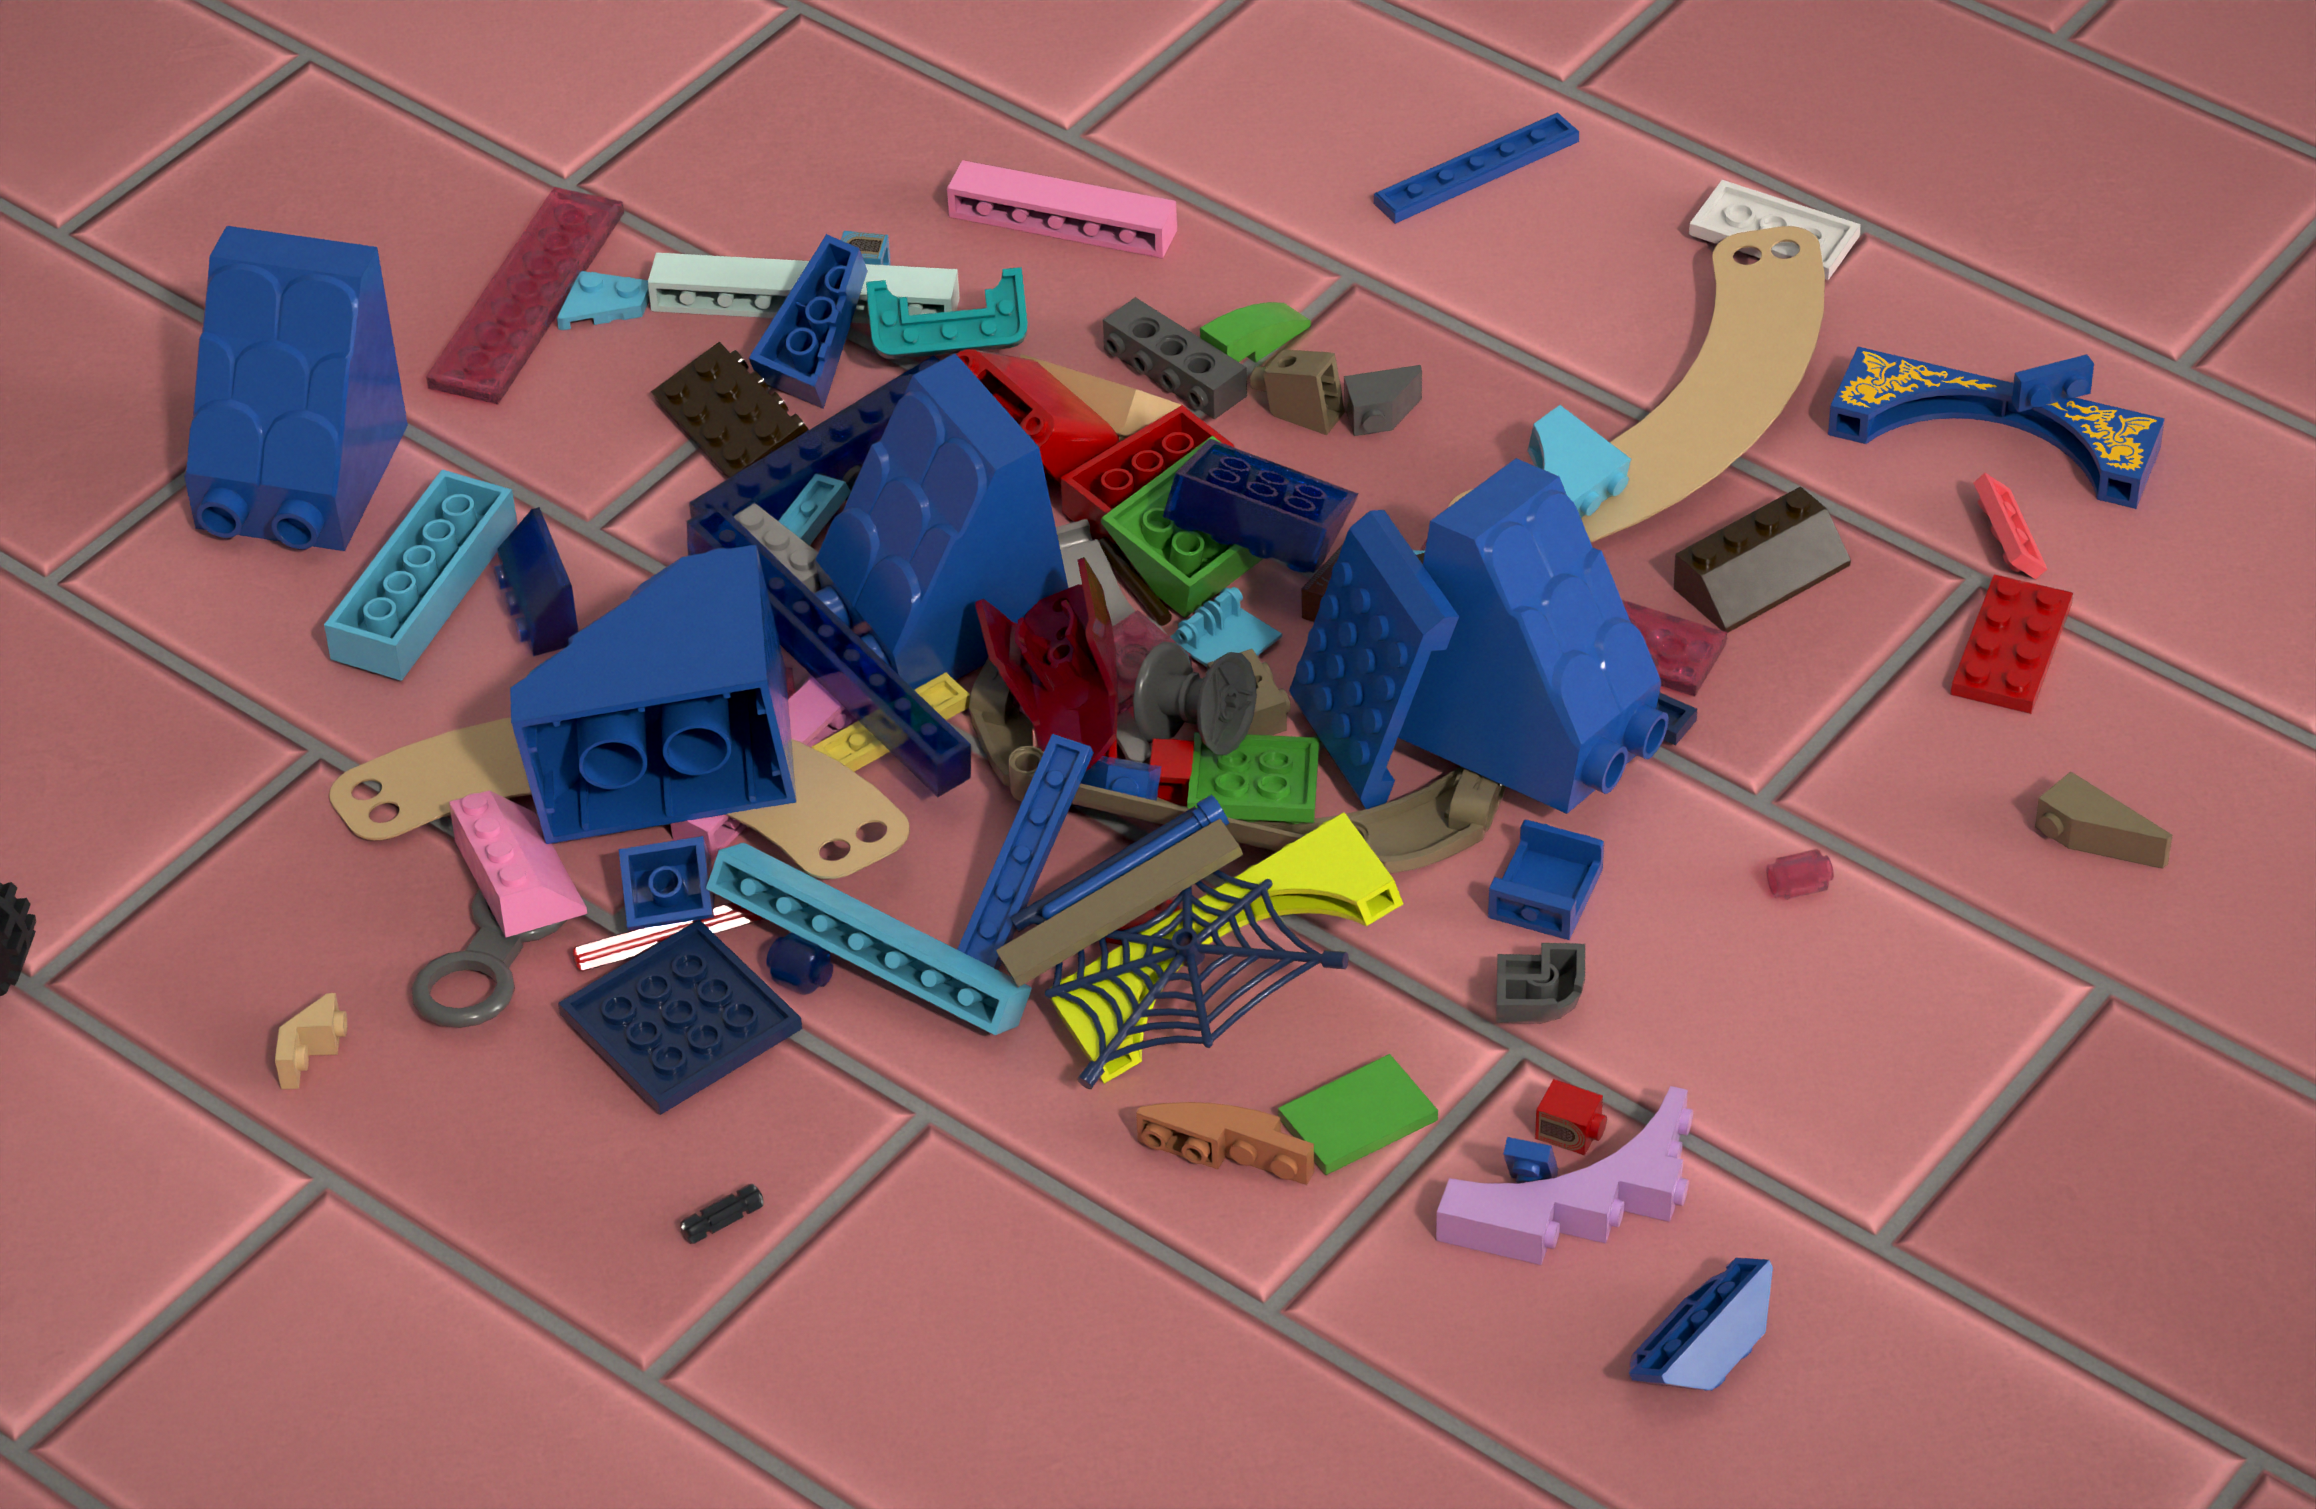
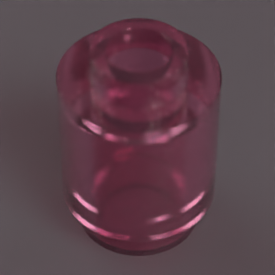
M1818 849L1779 857L1775 863L1768 864L1766 869L1768 884L1775 898L1783 896L1787 900L1826 891L1829 881L1834 878L1830 858L1827 855L1822 856Z

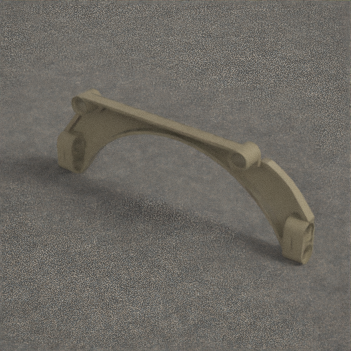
M988 656L972 688L969 702L971 723L995 774L1002 784L1010 786L1012 796L1019 801H1023L1044 752L1033 746L1032 729H1034V726L1000 676L998 668L989 660ZM1460 766L1433 784L1403 798L1370 809L1347 813L1346 815L1389 873L1404 872L1439 862L1482 841L1493 822L1506 786ZM1081 783L1072 801V804L1161 825L1168 823L1189 810L1187 807L1158 797L1157 801ZM1336 816L1314 818V823L1302 822L1299 824L1263 820L1247 822L1242 819L1228 818L1229 825L1226 827L1239 843L1280 851L1285 845L1295 842L1318 828L1323 822L1331 820Z

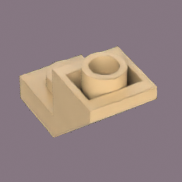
M336 993L325 994L279 1027L275 1063L281 1089H299L301 1071L308 1070L309 1055H338L339 1039L347 1035L346 1011H339Z

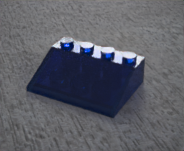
M1209 439L1175 473L1163 517L1172 520L1174 525L1181 529L1189 531L1199 530L1210 534L1211 538L1218 543L1226 545L1237 544L1249 549L1248 551L1256 557L1263 559L1274 558L1285 562L1286 566L1293 571L1314 573L1325 561L1357 500L1358 493Z

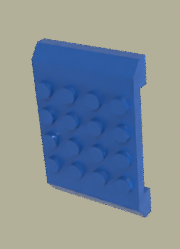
M1385 510L1369 511L1349 528L1337 562L1333 566L1332 576L1321 599L1319 611L1313 627L1309 631L1306 646L1300 661L1297 663L1296 673L1289 689L1298 708L1365 809L1387 803L1395 779L1387 769V764L1431 651L1447 649L1459 618Z

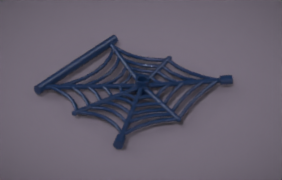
M1192 807L1011 916L1010 919L1017 931L1020 932L1032 924L1039 925L1046 921L1042 916V909L1046 904L1192 817L1191 812L1196 807ZM1217 870L1212 874L1230 884L1252 891L1240 899L1219 893L1205 885L1201 880L1196 882L1195 885L1203 892L1218 900L1234 905L1226 912L1206 906L1192 895L1191 885L1181 891L1167 909L1146 923L1123 931L1115 930L1098 940L1102 953L1100 972L1084 977L1085 952L1083 949L1078 952L1077 979L1060 985L1063 962L1055 966L1053 986L1045 991V996L1047 998L1059 996L1073 1002L1092 1018L1099 1036V1057L1095 1062L1090 1061L1077 1078L1082 1086L1092 1089L1105 1072L1103 1067L1107 1062L1133 1051L1174 1043L1203 1044L1206 1048L1212 1047L1213 1042L1260 1001L1319 963L1322 964L1323 968L1346 969L1349 960L1348 953L1324 950L1323 954H1320L1304 944L1291 932L1273 907L1267 891L1273 884L1270 879H1265L1262 883L1255 884L1228 876L1222 871ZM1262 896L1269 915L1280 931L1305 952L1286 951L1269 939L1257 924L1250 904ZM1182 902L1183 911L1168 926L1152 936L1137 934L1152 928L1171 915ZM1192 903L1204 912L1218 916V918L1212 923L1203 920L1192 912ZM1244 909L1250 926L1262 942L1273 950L1251 948L1242 935L1235 916ZM1183 921V928L1174 933L1172 940L1162 938L1172 932ZM1193 921L1204 927L1198 934L1193 930ZM1227 922H1230L1233 933L1242 947L1226 946L1220 939L1217 930ZM1211 936L1216 945L1201 943ZM1105 938L1121 940L1123 947L1122 965L1107 969L1108 948ZM1129 942L1147 945L1143 958L1130 962ZM1154 946H1155V947H1160V948H1166V949H1167V950H1164V951H1161V952L1152 954V953H1153V947H1154ZM1205 954L1223 955L1210 963L1199 975L1197 966L1203 962ZM1235 956L1248 957L1228 971L1203 995L1201 983L1217 967ZM1174 958L1164 972L1156 964ZM1259 958L1281 960L1259 973L1232 993L1207 1016L1205 1003L1245 967ZM1293 961L1306 962L1256 995L1211 1034L1209 1024L1235 1000L1263 979ZM1183 965L1188 967L1189 974L1175 972ZM1149 967L1156 972L1159 979L1155 984L1152 983L1149 975L1140 970L1141 968ZM1133 972L1144 981L1149 992L1140 1004H1138L1131 988L1116 976ZM1108 979L1125 992L1133 1009V1013L1125 1023L1123 1022L1122 1012L1117 1001L1103 988L1092 984ZM1185 980L1191 982L1193 995L1177 991H1161L1169 981ZM1084 988L1099 994L1111 1005L1117 1018L1118 1032L1107 1047L1105 1032L1097 1013L1084 1000L1068 992ZM1155 999H1181L1195 1002L1196 1011L1173 1008H1148ZM1184 1016L1198 1018L1199 1024L1174 1021L1154 1022L1135 1026L1141 1017ZM1186 1029L1201 1031L1202 1037L1170 1036L1131 1044L1117 1050L1128 1035L1150 1030Z

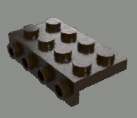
M718 342L651 392L660 406L737 487L796 443L804 452L811 446L805 437L809 433V429L796 413L792 416L787 413L789 409L778 393L774 392L770 395L767 392L769 388L758 372L754 371L750 374L747 371L749 367L738 351L734 350L730 353Z

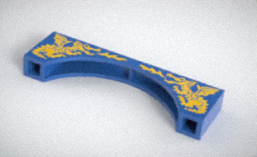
M1857 347L1830 405L1828 435L1867 444L1890 430L1921 421L1955 418L2000 423L2038 436L2063 451L2086 474L2094 488L2097 500L2137 509L2161 448L2165 418L2080 398H2072L2018 412L2011 403L2014 384L2012 382Z

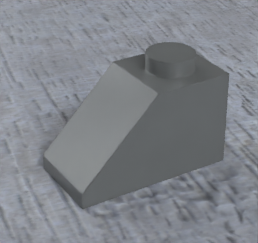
M1421 365L1344 376V407L1354 436L1392 431L1422 399Z

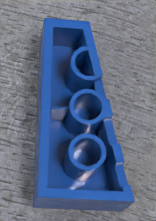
M825 235L749 357L753 370L758 372L766 384L824 409L868 272L858 247L830 235Z

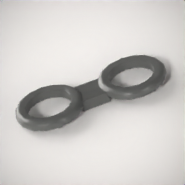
M479 888L471 907L473 920L480 930L465 951L447 953L430 961L417 974L411 988L415 1008L425 1019L446 1027L463 1028L476 1026L495 1018L509 1005L515 991L513 974L509 967L522 950L523 943L537 941L555 933L567 920L505 938ZM456 971H480L491 976L497 983L494 992L485 1001L471 1007H446L435 1002L430 996L433 985L439 979Z

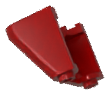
M966 349L956 354L992 395L997 393L1024 412L1028 408L1031 410L1022 420L1020 426L1039 446L1042 464L1060 488L1062 476L1119 443V436L1110 424L1038 362L1031 359L974 349Z

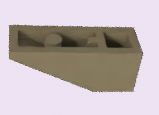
M2070 771L2038 799L2035 828L2068 849L2162 869L2168 865L2172 834Z

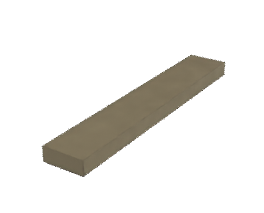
M1219 818L1000 947L996 952L1016 985L1020 987L1243 855L1242 850Z

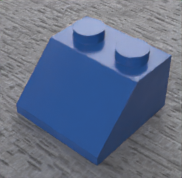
M703 836L619 849L628 931L714 918L715 893L706 889L712 872L711 858Z

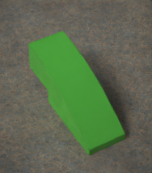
M1267 302L1253 304L1231 311L1200 328V338L1238 362L1248 357L1256 363L1311 327V320L1285 303Z

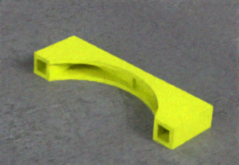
M1345 812L1323 822L1315 830L1295 842L1285 845L1280 851L1260 863L1248 867L1243 873L1234 877L1255 884H1260L1265 879H1270L1273 884L1267 891L1273 907L1279 916L1301 913L1325 914L1342 917L1368 926L1403 905L1393 877ZM1228 882L1213 888L1219 893L1240 899L1252 891ZM1209 894L1198 899L1206 906L1225 912L1234 905L1218 900ZM1262 896L1250 904L1256 922L1271 918ZM1192 903V912L1203 920L1212 923L1218 918V916L1204 912ZM1183 909L1173 912L1168 918L1138 934L1152 936L1168 926ZM1243 909L1235 916L1239 928L1249 924ZM1183 921L1172 932L1162 938L1172 940L1174 933L1183 928ZM1193 921V930L1198 934L1204 927ZM1227 922L1217 930L1219 937L1233 931L1230 922ZM1210 936L1209 938H1207V939H1206L1204 942H1202L1201 944H1210V943H1212V942H1213L1212 937ZM1129 942L1130 962L1143 958L1147 945ZM1122 945L1108 953L1107 969L1123 964ZM1154 946V947H1153V953H1152V954H1155V953H1158V952H1161V951H1164V950H1167V949H1166V948H1160V947H1155V946ZM1101 956L1085 967L1084 977L1100 972ZM1174 958L1156 964L1164 972ZM1149 967L1140 969L1149 975L1153 984L1159 979L1153 969ZM1077 972L1061 979L1060 985L1076 980ZM1133 972L1116 976L1131 988L1138 1004H1140L1149 992L1144 981ZM1108 979L1092 984L1103 988L1117 1001L1122 1012L1123 1022L1125 1023L1133 1013L1131 1003L1125 992ZM1084 988L1068 992L1084 1000L1097 1013L1105 1032L1107 1047L1118 1032L1117 1018L1111 1005L1099 994ZM1059 996L1050 998L1059 1017L1089 1062H1095L1099 1057V1036L1092 1018L1073 1002ZM1155 999V1000L1153 1001V1003L1149 1006L1148 1009H1152V1008H1153V1006H1154V1004H1155V1001H1156L1157 999ZM1141 1017L1135 1026L1147 1024L1148 1017ZM1144 1032L1128 1035L1117 1050L1131 1044L1143 1042ZM1142 1049L1107 1062L1103 1067L1105 1072L1100 1077L1103 1083L1109 1082L1142 1062Z

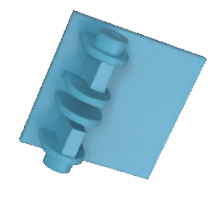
M1232 587L1222 589L1220 595L1214 601H1207L1188 620H1182L1178 624V629L1170 638L1190 657L1207 667V663L1215 661L1228 652L1240 653L1253 649L1258 656L1282 637V633L1240 608V601H1242L1243 595L1238 588Z

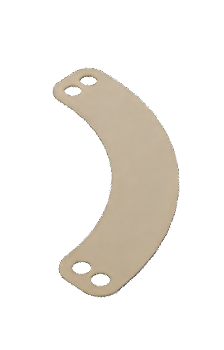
M1780 226L1736 233L1726 237L1717 244L1712 256L1716 295L1715 309L1709 333L1697 359L1683 380L1668 397L1639 423L1610 442L1631 458L1627 474L1629 481L1619 495H1611L1601 503L1592 515H1584L1581 518L1590 542L1638 524L1686 498L1722 473L1747 451L1782 412L1804 376L1816 348L1824 314L1825 274L1820 243L1813 233L1800 227ZM1780 242H1793L1800 248L1797 255L1787 259L1775 257L1771 253L1772 247ZM1746 247L1755 248L1761 252V258L1757 262L1748 265L1737 263L1733 259V255L1737 250ZM1473 489L1465 491L1457 497H1455L1448 507L1457 502L1459 499H1461L1463 496L1468 494Z
M510 717L440 734L401 747L354 767L336 779L330 789L329 797L333 808L355 835L367 840H386L436 819L451 815L449 802L464 798L469 794L490 790L508 799L532 795ZM791 739L797 802L726 814L756 830L780 847L804 872L821 879L845 877L883 859L901 848L910 833L909 822L905 814L874 785L841 762L794 739ZM376 781L382 785L380 793L371 799L358 800L352 796L355 786L362 782ZM381 804H395L400 809L398 815L388 822L377 823L369 818L370 812ZM878 822L887 828L885 836L875 842H863L856 837L857 830L867 823ZM832 841H843L850 846L849 853L840 860L828 861L819 855L820 849Z

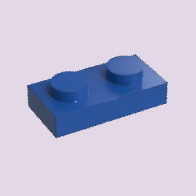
M2086 354L2015 372L2011 403L2018 412L2091 394L2094 363Z
M1507 1137L1503 1155L1511 1178H1516V1183L1557 1177L1558 1166L1551 1145Z

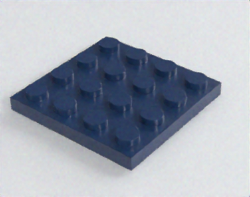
M697 920L558 1003L560 1015L660 1115L802 1030L801 1017L700 920Z

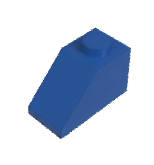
M1102 756L1085 772L1081 784L1157 801L1162 766Z

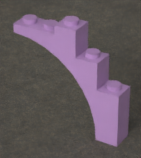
M1670 1086L1658 1112L1636 1137L1617 1152L1587 1168L1556 1178L1525 1183H1478L1449 1178L1437 1210L1436 1241L1542 1265L1547 1248L1554 1249L1556 1247L1559 1233L1606 1243L1611 1227L1620 1226L1624 1211L1670 1222L1675 1206L1684 1205L1689 1180L1682 1178L1683 1159H1680L1682 1142H1678L1681 1134L1688 1136L1693 1119V1109L1687 1108L1688 1090Z

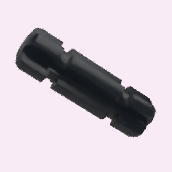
M748 1184L737 1190L738 1195L735 1197L731 1193L701 1209L702 1215L700 1216L694 1213L680 1222V1228L686 1240L690 1244H695L707 1237L706 1232L710 1231L713 1234L743 1218V1212L746 1211L747 1214H750L760 1209L764 1205L763 1196L755 1184Z

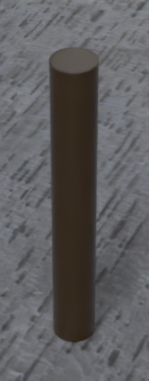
M1107 537L1101 538L1099 543L1109 564L1160 626L1168 624L1172 619V614L1116 545Z

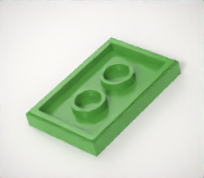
M1388 1054L1279 1107L1278 1117H1281V1122L1293 1137L1314 1144V1162L1325 1175H1328L1438 1121V1109L1391 1054Z

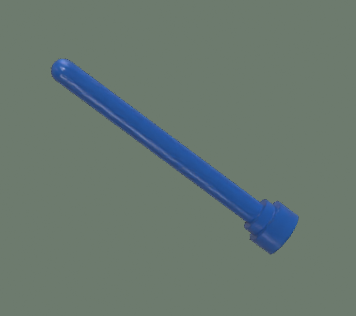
M1212 794L1197 803L1198 808L1191 812L1192 817L1046 904L1042 909L1043 918L1048 920L1219 818L1225 826L1229 825L1228 818L1220 804Z

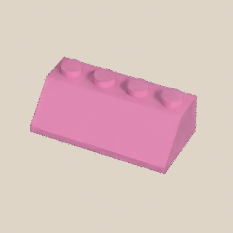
M490 790L469 794L464 798L449 802L455 842L505 938L587 914V907L552 843L546 844L541 824L535 812Z

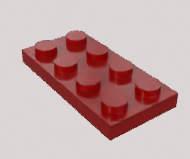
M1994 574L1952 681L1951 695L2032 714L2072 606L2073 592Z

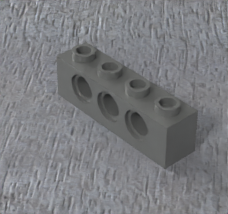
M1135 297L1103 319L1105 350L1213 419H1216L1247 397L1246 366Z

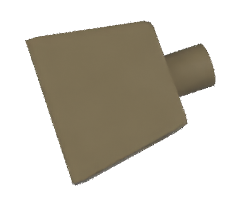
M1285 349L1277 354L1267 368L1257 366L1252 371L1250 378L1251 388L1267 392L1270 412L1274 417L1327 435L1345 413L1335 353Z

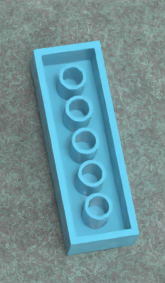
M441 470L325 622L324 628L330 659L402 681L517 526L512 489Z

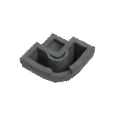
M1541 943V955L1497 954L1496 1023L1542 1024L1560 1019L1575 1009L1585 983V944Z

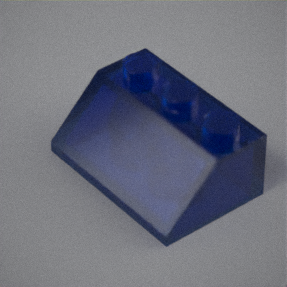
M540 507L531 509L497 548L500 565L494 566V574L499 589H507V592L504 593V598L509 615H517L518 617L515 619V626L520 642H528L533 656L566 648L569 646L568 638L579 632L572 585Z

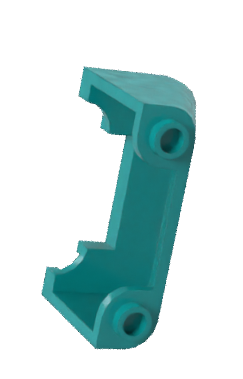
M1022 267L1002 269V278L999 284L994 289H985L986 307L972 310L909 315L907 297L898 298L892 295L887 288L886 280L866 282L872 344L874 350L886 359L953 354L966 349L985 351L1012 348L1021 344L1027 335L1028 321Z

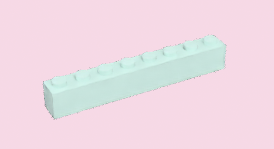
M656 252L648 279L651 311L774 318L809 261ZM865 264L868 272L851 323L869 324L866 282L886 280L887 288L892 295L898 298L907 297L909 315L957 311L960 299L958 269Z

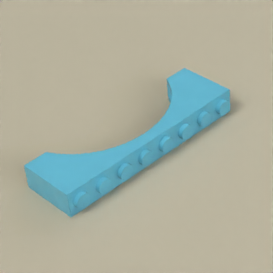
M1557 406L1533 424L1527 451L1534 466L1560 477L1567 496L1574 502L1581 518L1584 515H1592L1604 500L1611 495H1619L1625 489L1629 481L1627 474L1631 458L1563 406ZM1413 550L1416 555L1425 553V551Z

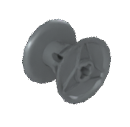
M1164 641L1153 647L1142 663L1134 690V719L1139 733L1149 743H1152V739H1171L1186 722L1198 725L1202 742L1212 753L1227 755L1236 750L1246 737L1254 717L1257 693L1256 678L1251 663L1242 653L1228 652L1214 661L1202 679L1199 673L1193 672L1188 654L1177 643Z

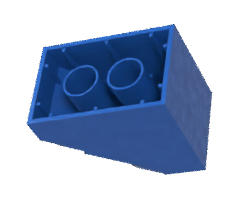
M226 226L209 257L203 328L198 343L193 417L189 434L187 468L184 475L195 529L206 530L215 536L223 538L241 535L280 541L296 549H308L313 546L345 551L408 426L378 248L375 246Z
M956 353L912 376L904 396L898 401L881 440L871 445L843 511L834 518L815 559L822 589L808 596L811 611L825 635L833 639L845 632L853 641L848 644V652L862 680L870 688L886 681L899 698L945 672L954 680H957L985 664L988 652L975 606L976 601L985 599L1008 619L1018 624V619L1022 617L1025 619V615L1039 600L1068 588L1039 446Z
M1516 458L1430 520L1423 566L1456 611L1459 618L1447 649L1431 651L1398 738L1568 814L1595 790L1604 794L1611 792L1619 782L1626 764L1633 758L1639 756L1644 759H1650L1663 742L1669 718L1667 713L1656 709L1661 679L1640 630L1631 623L1602 550L1592 547L1574 502L1567 496L1560 477Z
M756 545L732 549L719 548L706 553L679 558L640 584L632 592L629 599L568 638L569 646L538 665L526 678L510 687L511 724L546 844L797 803L786 669Z

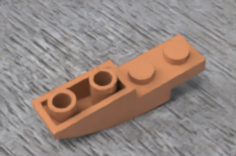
M1203 1102L1141 1106L1136 1112L1138 1142L1146 1144L1152 1149L1163 1150L1186 1158L1192 1163L1219 1169L1225 1157L1241 1165H1250L1273 1173L1282 1179L1293 1180L1305 1185L1309 1183L1314 1174V1144L1281 1133V1117L1233 1105Z

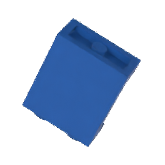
M1524 820L1520 827V843L1503 878L1494 877L1489 887L1488 918L1570 940L1603 871L1604 841L1547 824Z

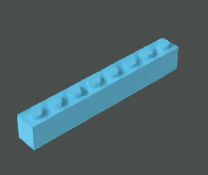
M740 843L718 851L706 889L994 1035L1019 1026L1032 989L1031 986L1024 984L1018 987L1011 976L746 843Z

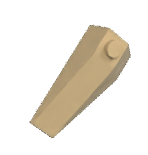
M1020 355V358L1038 362L1108 422L1119 436V442L1181 406V404L1128 386L1030 356Z

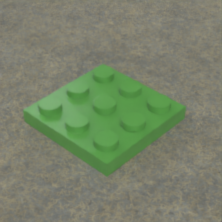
M1194 732V756L1192 774L1189 781L1187 808L1191 809L1195 806L1197 809V803L1212 794L1228 818L1242 819L1247 822L1263 820L1284 821L1289 824L1314 823L1319 738L1247 734L1236 750L1227 755L1212 753L1202 742L1199 732Z

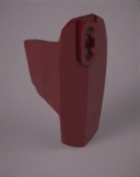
M1083 557L1077 560L1082 585L1077 584L1039 600L1025 615V619L1023 617L1018 619V624L1008 619L985 599L976 601L975 606L989 660L998 668L1000 676L1031 720L1039 749L1043 752L1045 751L1052 734L1091 746L1094 753L1086 769L1087 771L1107 752L1117 739L1118 688L1113 627L1106 606L1104 590L1089 563Z

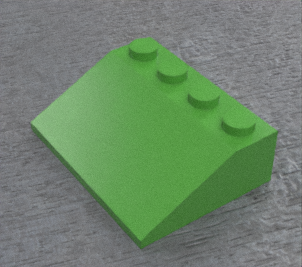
M1211 436L1104 515L1101 523L1153 592L1186 618L1295 535L1300 503L1214 436Z

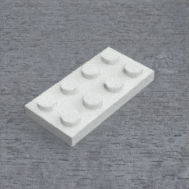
M1721 180L1690 222L1689 235L1718 244L1726 237L1736 233L1780 226L1800 227L1810 231L1817 237L1820 243L1825 279L1829 280L1859 238L1861 224ZM1780 242L1772 247L1771 253L1775 257L1787 259L1797 255L1800 248L1793 242ZM1746 247L1737 250L1761 258V252L1755 248Z

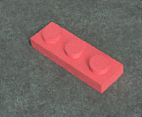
M1984 473L1973 483L1980 496L1978 504L1991 520V533L2002 544L2005 551L2002 554L2003 559L2013 571H2023L2032 578L2037 579L2048 569L2010 488Z

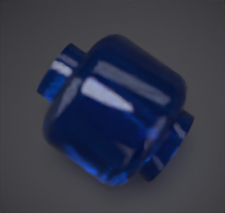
M792 932L776 939L769 949L766 964L769 968L771 979L778 985L798 994L808 995L813 993L819 986L824 987L833 974V964L830 963V951Z

